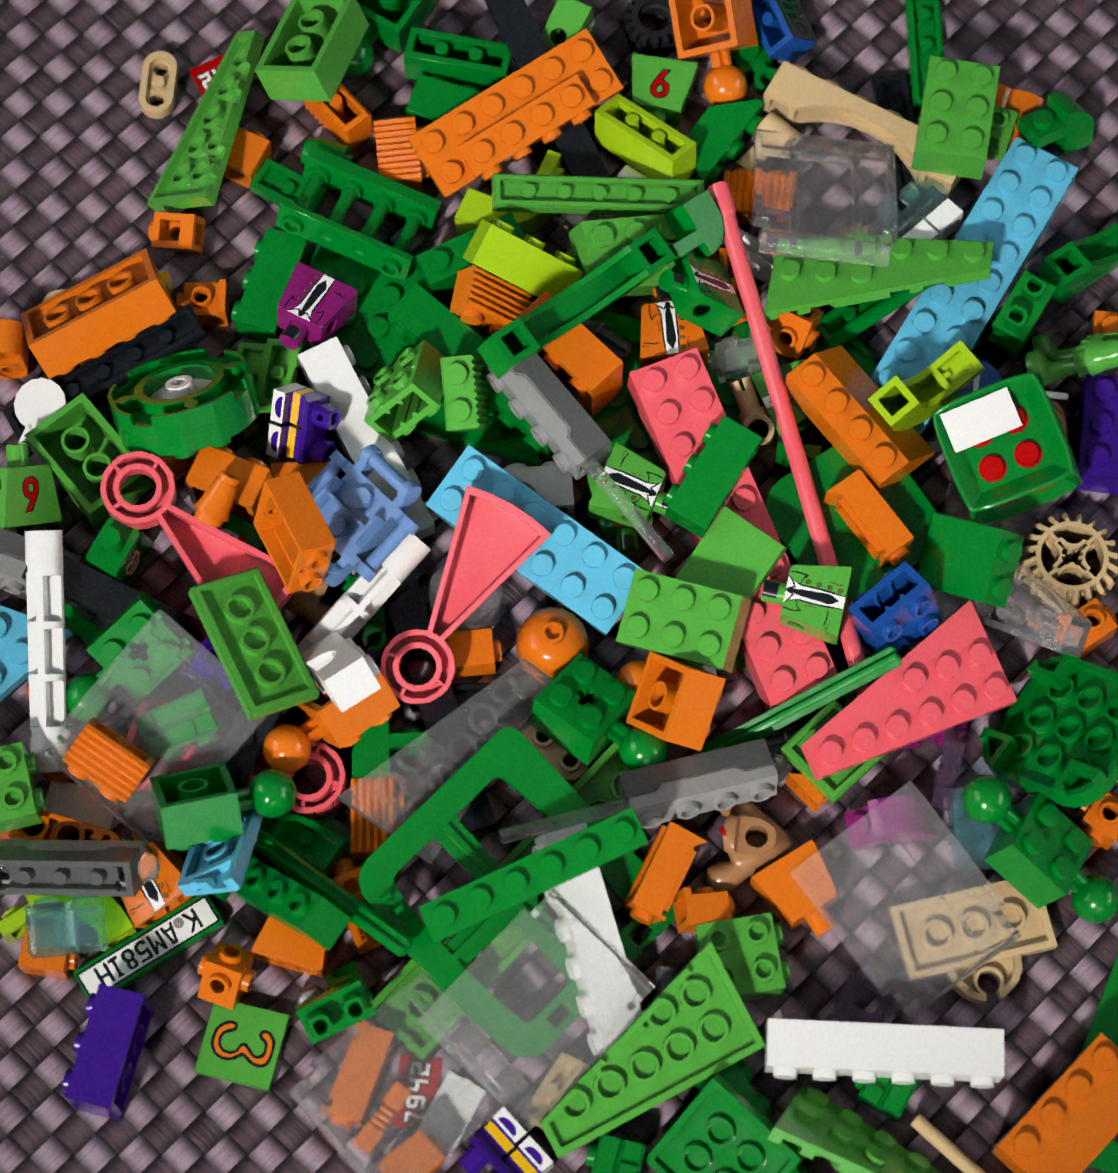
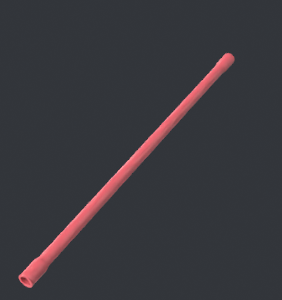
M716 182L708 187V191L722 215L724 223L723 238L818 564L821 566H838L737 222L736 208L728 182ZM846 597L839 636L848 667L866 658L858 631L848 611L850 603L848 597ZM870 681L855 689L856 698L870 687L873 682Z

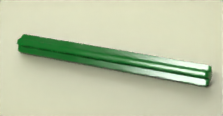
M888 646L704 743L699 753L762 739L901 666V657L893 646Z
M261 828L259 829L257 841L253 848L256 853L296 882L323 896L348 915L353 924L397 956H405L408 950L412 948L413 941L409 935Z

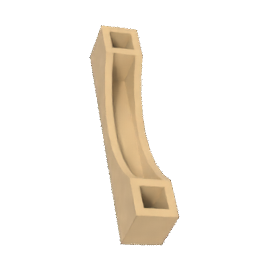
M783 61L764 92L763 110L768 113H777L792 125L808 122H830L850 126L870 134L891 148L909 169L917 186L937 196L949 199L961 179L958 176L911 169L918 125L904 119L894 110H885L873 104L863 95H854L842 89L832 80H823L811 74L801 65H792Z

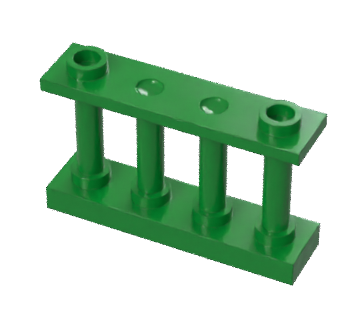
M312 146L307 155L302 176L309 181L296 204L282 199L275 226L289 234L302 237L378 270L388 277L406 282L414 257L406 252L419 228L431 233L442 201ZM322 186L341 194L328 219L309 211ZM354 200L373 207L361 233L341 225ZM386 214L406 222L393 247L374 239Z

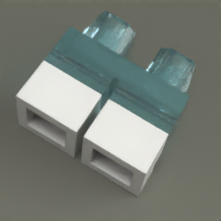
M911 181L899 194V199L907 207L900 211L890 201L886 202L877 210L875 218L885 230L884 237L947 240L960 229L964 211L933 185L925 190L916 182Z

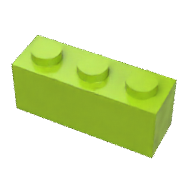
M618 93L595 110V142L648 177L689 179L696 174L697 143Z
M497 218L493 224L483 219L481 220L462 257L537 297L545 291L552 297L556 296L577 282L583 271L573 266L576 259L558 250L552 256L543 251L545 243L526 234L524 240L512 235L515 228Z

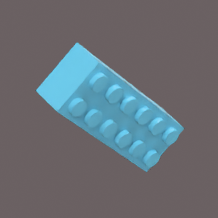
M468 445L425 504L426 509L455 529L468 485L489 492L513 504L534 518L551 536L515 572L606 636L624 611L635 568L643 569Z

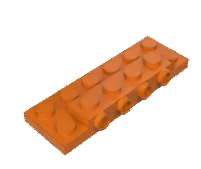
M586 28L408 137V141L444 199H447L481 177L487 181L492 178L493 173L502 172L503 169L500 165L511 158L515 163L524 159L533 152L530 147L542 140L544 144H548L562 134L560 128L572 122L574 126H577L592 116L589 110L622 91L623 86Z

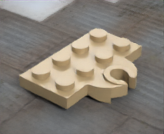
M1007 880L891 906L888 909L908 983L945 975L954 991L962 998L977 1004H985L987 1002V994L978 985V977L980 975L990 974L998 981L996 995L1000 1001L1019 982L1023 969L1021 957L1053 950L1058 946L1047 907L1044 906L1037 909Z

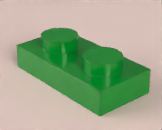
M267 158L249 187L250 192L280 206L282 199L296 204L309 180ZM323 186L320 188L309 211L317 213L328 196L327 188Z

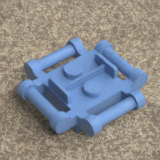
M373 444L366 446L361 451L359 460L355 465L336 449L329 456L331 461L307 486L336 541L334 550L342 556L336 563L331 561L329 563L324 581L330 587L338 586L353 570L370 583L377 575L375 571L409 534L413 536L420 528L406 512L422 493L421 487L413 480H407L383 458L382 451ZM341 470L346 473L342 479L337 477ZM373 470L398 491V496L393 501L367 478Z

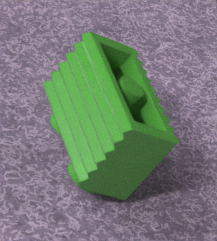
M470 354L440 358L446 431L485 430L492 426L488 422L491 417L487 414L491 410L487 408L490 404L487 401L489 395L486 394L488 388L485 386L488 381L485 379L487 373L484 370L487 367L483 364L485 361L482 356Z

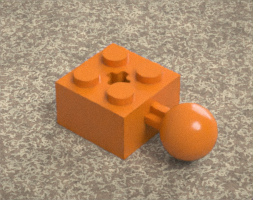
M669 0L678 59H701L709 56L711 58L712 69L706 75L703 84L707 100L713 106L742 102L747 94V79L739 68L732 65L730 52L758 45L751 0Z
M225 446L202 448L195 459L192 457L177 459L174 455L157 456L169 467L175 481L181 477L186 478L184 482L194 508H196V502L218 476L220 470L239 478L240 483L231 513L253 523L264 481L272 478L271 471L264 462L252 457L245 460L235 456L234 452Z
M652 651L649 652L647 661L635 660L625 664L618 672L616 679L636 692L626 723L664 741L701 751L704 741L709 735L710 724L717 704L721 700L722 689L726 679L685 661Z
M381 671L379 675L375 676L381 689L343 713L333 704L328 694H324L318 688L320 692L318 699L296 706L305 723L299 727L290 724L280 725L268 733L263 743V754L267 763L273 769L281 770L285 773L295 772L308 762L311 755V745L319 739L340 749L342 747H350L362 738V733L370 727L379 726L392 717L391 712L401 705Z

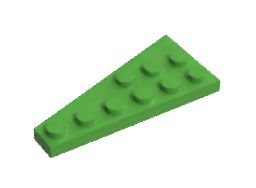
M779 232L764 314L766 320L771 321L778 319L777 314L796 311L797 315L811 313L810 308L830 304L834 308L890 298L891 292L909 289L910 294L922 292L923 286L938 283L948 287L990 279L994 242Z
M803 1084L767 1138V1140L780 1145L783 1139L800 1146L799 1154L812 1160L814 1156L825 1157L831 1160L832 1166L840 1173H943L930 1165L928 1159L923 1155L906 1150L897 1144L890 1134L875 1130L864 1123L862 1118L854 1111L842 1109L831 1102L824 1092L816 1088H809L805 1084Z

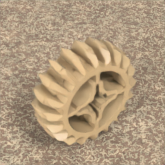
M1066 512L1061 514L1059 522L1051 515L1045 522L1046 526L1041 523L1035 525L1033 529L1035 534L1028 533L1024 540L1027 546H1022L1021 556L1025 559L1021 560L1019 567L1020 570L1027 571L1023 578L1024 583H1035L1031 593L1032 595H1037L1043 592L1045 594L1043 598L1044 605L1048 604L1051 598L1057 600L1056 607L1058 610L1063 608L1065 602H1069L1070 608L1074 611L1078 609L1080 601L1085 605L1095 597L1099 601L1102 600L1106 595L1105 590H1111L1115 584L1112 578L1118 575V567L1114 565L1118 562V553L1111 552L1116 545L1115 540H1104L1108 533L1107 528L1100 529L1097 532L1094 529L1096 525L1095 519L1090 520L1088 525L1082 523L1081 513L1076 515L1074 521H1070ZM1064 539L1076 540L1078 543H1069ZM1043 547L1050 552L1048 556L1053 561L1049 572L1044 568L1041 559V549ZM1089 552L1093 553L1097 562L1096 577L1090 572L1091 567L1086 562ZM1078 556L1076 563L1070 562L1061 567L1063 560L1067 562L1071 559L1074 560ZM1069 580L1073 582L1075 585H1068L1061 583L1059 581Z

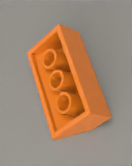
M144 248L20 315L28 347L47 377L51 379L57 375H65L71 372L76 365L89 358L93 359L103 355L108 348L121 341L127 342L132 340L140 331L152 325L164 323L172 314L176 313V309L147 248Z
M842 345L814 353L786 375L785 385L788 395L854 471L860 469L880 495L935 454L933 449L913 427L904 431H894L872 406L868 398L878 391L879 388Z
M1101 1033L995 1147L992 1153L1013 1173H1082L1118 1134V1047Z

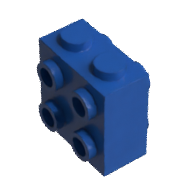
M906 561L897 568H893L885 573L878 584L868 592H863L857 596L853 604L848 607L862 643L873 654L888 646H893L901 658L921 637L931 634L937 628L938 623L943 620L929 583Z

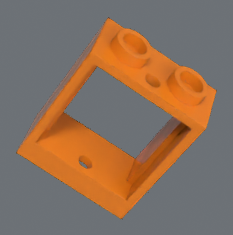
M299 471L265 480L253 525L288 593L312 591L323 585L336 541Z

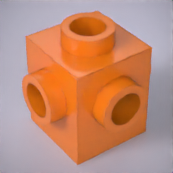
M813 307L810 308L811 313L797 315L796 311L777 314L778 319L768 322L776 352L784 357L798 360L807 350L813 351L821 335V332L816 329L824 312Z
M1111 791L1091 805L1082 806L1077 813L1083 818L1078 827L1094 841L1092 845L1101 847L1108 851L1115 840L1118 841V793Z
M219 941L211 954L205 952L200 961L197 974L202 975L197 997L233 1010L245 992L248 993L254 983L256 971L251 968L255 954L243 950L237 945Z

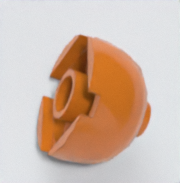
M546 607L536 610L524 620L517 634L516 652L521 666L530 676L536 679L539 677L543 680L552 681L579 653L588 657L590 639L584 623L576 614L560 607Z

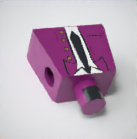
M298 262L277 308V325L284 329L279 336L280 342L288 349L297 350L303 340L316 346L329 340L356 313L358 290Z

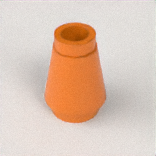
M220 470L218 476L196 502L195 507L197 509L194 516L203 523L220 529L223 522H228L240 479Z

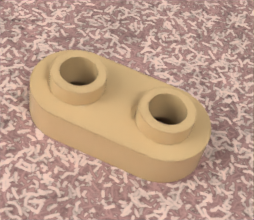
M156 51L149 54L142 66L139 103L142 112L153 119H161L168 116L175 106L179 70L174 56L165 51ZM161 70L167 71L165 75H156ZM156 101H162V102H163V103H162L161 105H159V106H153V105H152V104H153L154 102H156Z
M530 724L526 729L525 738L569 784H575L589 769V765H585L551 739L547 742L538 741L536 736L541 731ZM567 757H573L577 760V764L574 767H567L563 761Z

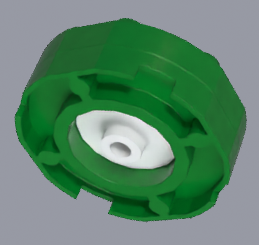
M206 348L189 349L153 361H147L128 371L126 374L129 382L120 390H118L117 384H113L107 395L116 429L125 449L130 452L142 451L155 456L174 455L177 459H185L193 456L196 450L208 446L219 448L228 445L233 436L243 431L257 418L261 407L251 368L243 355L239 352L225 349V358L208 357Z

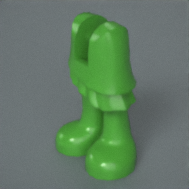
M1118 331L1098 332L1095 335L1087 336L1078 346L1068 349H1056L1049 336L1043 333L1036 334L1032 339L1033 351L1026 353L1027 373L1037 371L1043 380L1044 387L1078 373L1080 378L1087 374L1093 377L1100 372L1118 367Z

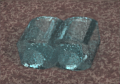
M73 896L72 901L58 902L57 898L45 897L34 900V905L25 907L27 946L31 958L91 953L109 949L106 904L103 898H96V896Z

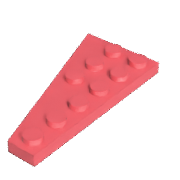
M971 600L901 659V666L882 675L800 746L816 781L998 711L1018 701Z

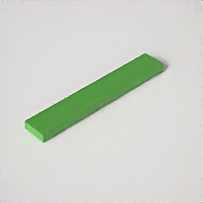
M493 173L491 178L492 211L657 215L666 214L705 191L704 180L499 173Z

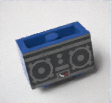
M752 0L755 29L769 58L795 62L818 43L798 0Z

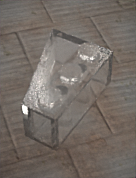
M1018 561L1012 581V591L1007 599L1005 609L971 600L982 624L1053 651L1079 658L1092 622L1020 561Z

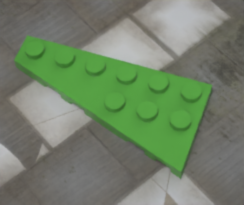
M256 30L236 33L146 203L154 211L161 212L215 205L265 37Z
M711 941L694 956L539 1121L558 1159L766 1046Z

